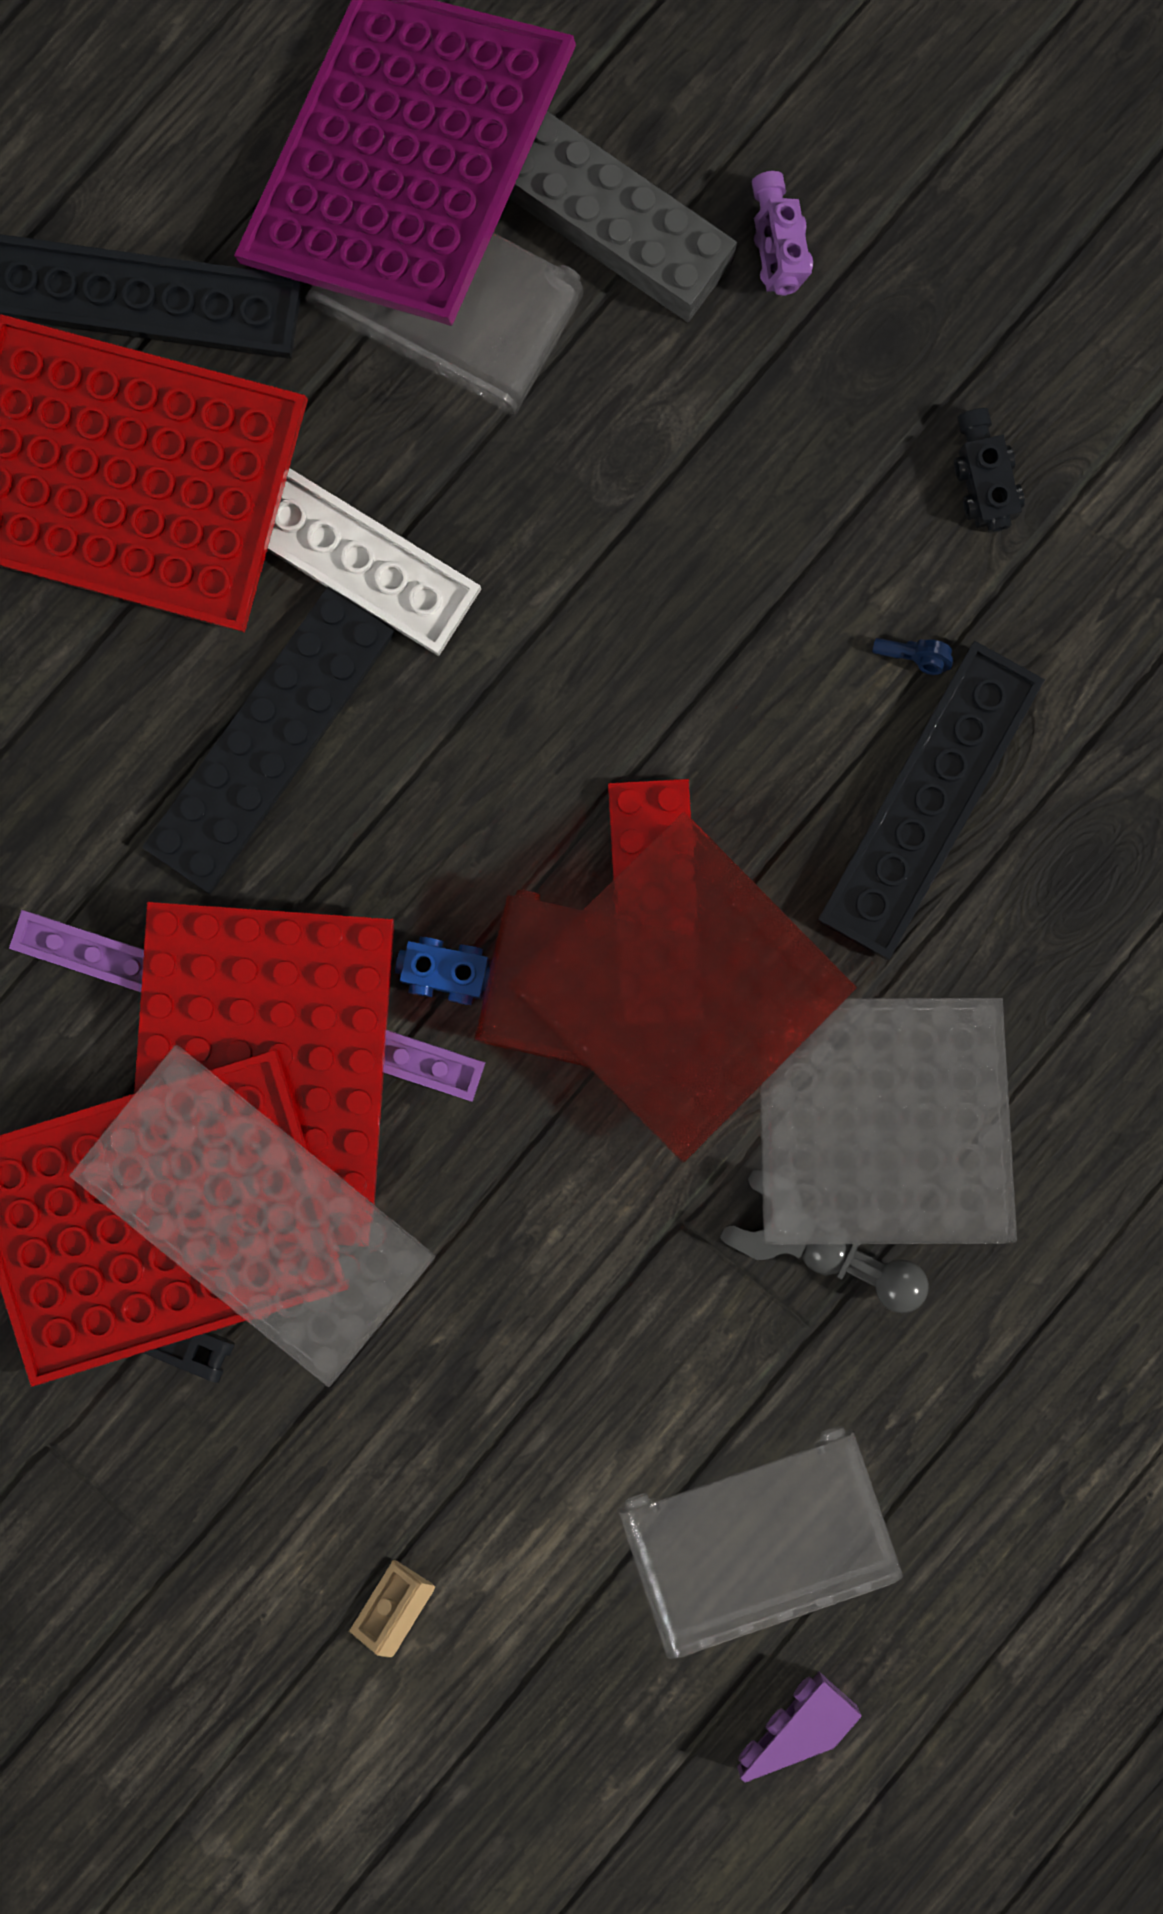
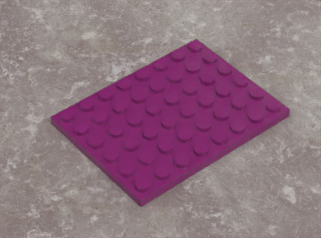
M351 0L234 256L240 264L452 326L576 47L573 35L436 0Z

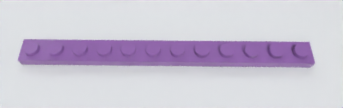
M21 910L9 949L141 992L144 949L26 910ZM386 1030L384 1073L469 1101L474 1100L486 1062Z

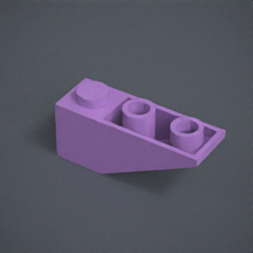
M820 1671L813 1679L810 1677L805 1678L796 1688L793 1694L796 1699L786 1711L781 1708L775 1712L766 1725L767 1733L758 1743L754 1740L751 1741L739 1755L738 1761L741 1763L737 1767L740 1778L744 1782H748L835 1748L862 1716L857 1705Z

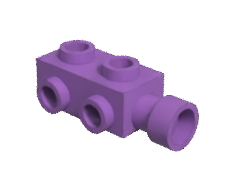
M768 171L757 175L752 180L754 197L759 201L761 208L754 218L756 227L754 242L760 250L763 267L760 277L766 285L767 292H775L777 295H789L796 292L812 274L813 259L807 248L805 236L806 220L801 214L799 199H784L783 195L786 193L783 174L778 171Z

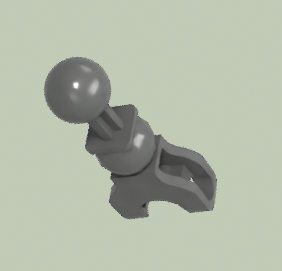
M760 1170L751 1171L748 1177L749 1185L753 1190L761 1193L770 1201L773 1209L771 1222L765 1229L757 1232L742 1230L736 1226H728L722 1230L719 1236L724 1243L756 1260L771 1259L779 1254L788 1253L798 1258L802 1256L807 1267L815 1273L825 1276L837 1274L836 1277L843 1279L845 1273H848L874 1286L879 1301L887 1309L896 1313L912 1312L924 1303L928 1295L929 1284L926 1274L917 1264L908 1260H895L884 1264L858 1251L857 1248L860 1242L857 1240L852 1242L847 1231L839 1225L829 1222L817 1224V1220L806 1215L802 1209L801 1198L792 1185Z

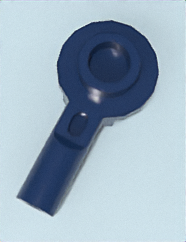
M876 637L872 653L897 659L912 660L919 666L922 672L930 675H939L942 672H946L953 665L952 649L942 641L920 639L918 642L907 641L904 644Z

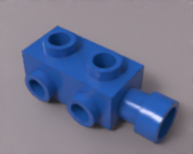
M420 937L419 943L408 941L406 951H399L395 973L401 974V983L410 985L408 993L432 997L433 990L449 993L448 1001L465 1005H472L473 998L482 1000L484 991L496 993L500 999L514 1001L516 998L521 970L504 966L503 970L490 968V959L482 956L483 949L459 945L458 951L443 948L444 942L441 940ZM421 958H428L431 961V967L427 972H419L417 970V962ZM459 967H470L471 976L467 980H459L457 978L456 972Z

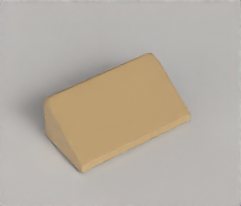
M393 1560L349 1632L376 1655L393 1657L433 1593L435 1586L400 1562Z

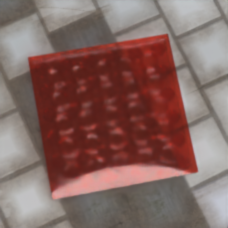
M685 812L660 834L507 984L682 1163L857 989Z

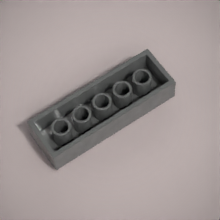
M548 111L546 112L508 199L689 323L734 261L737 241Z

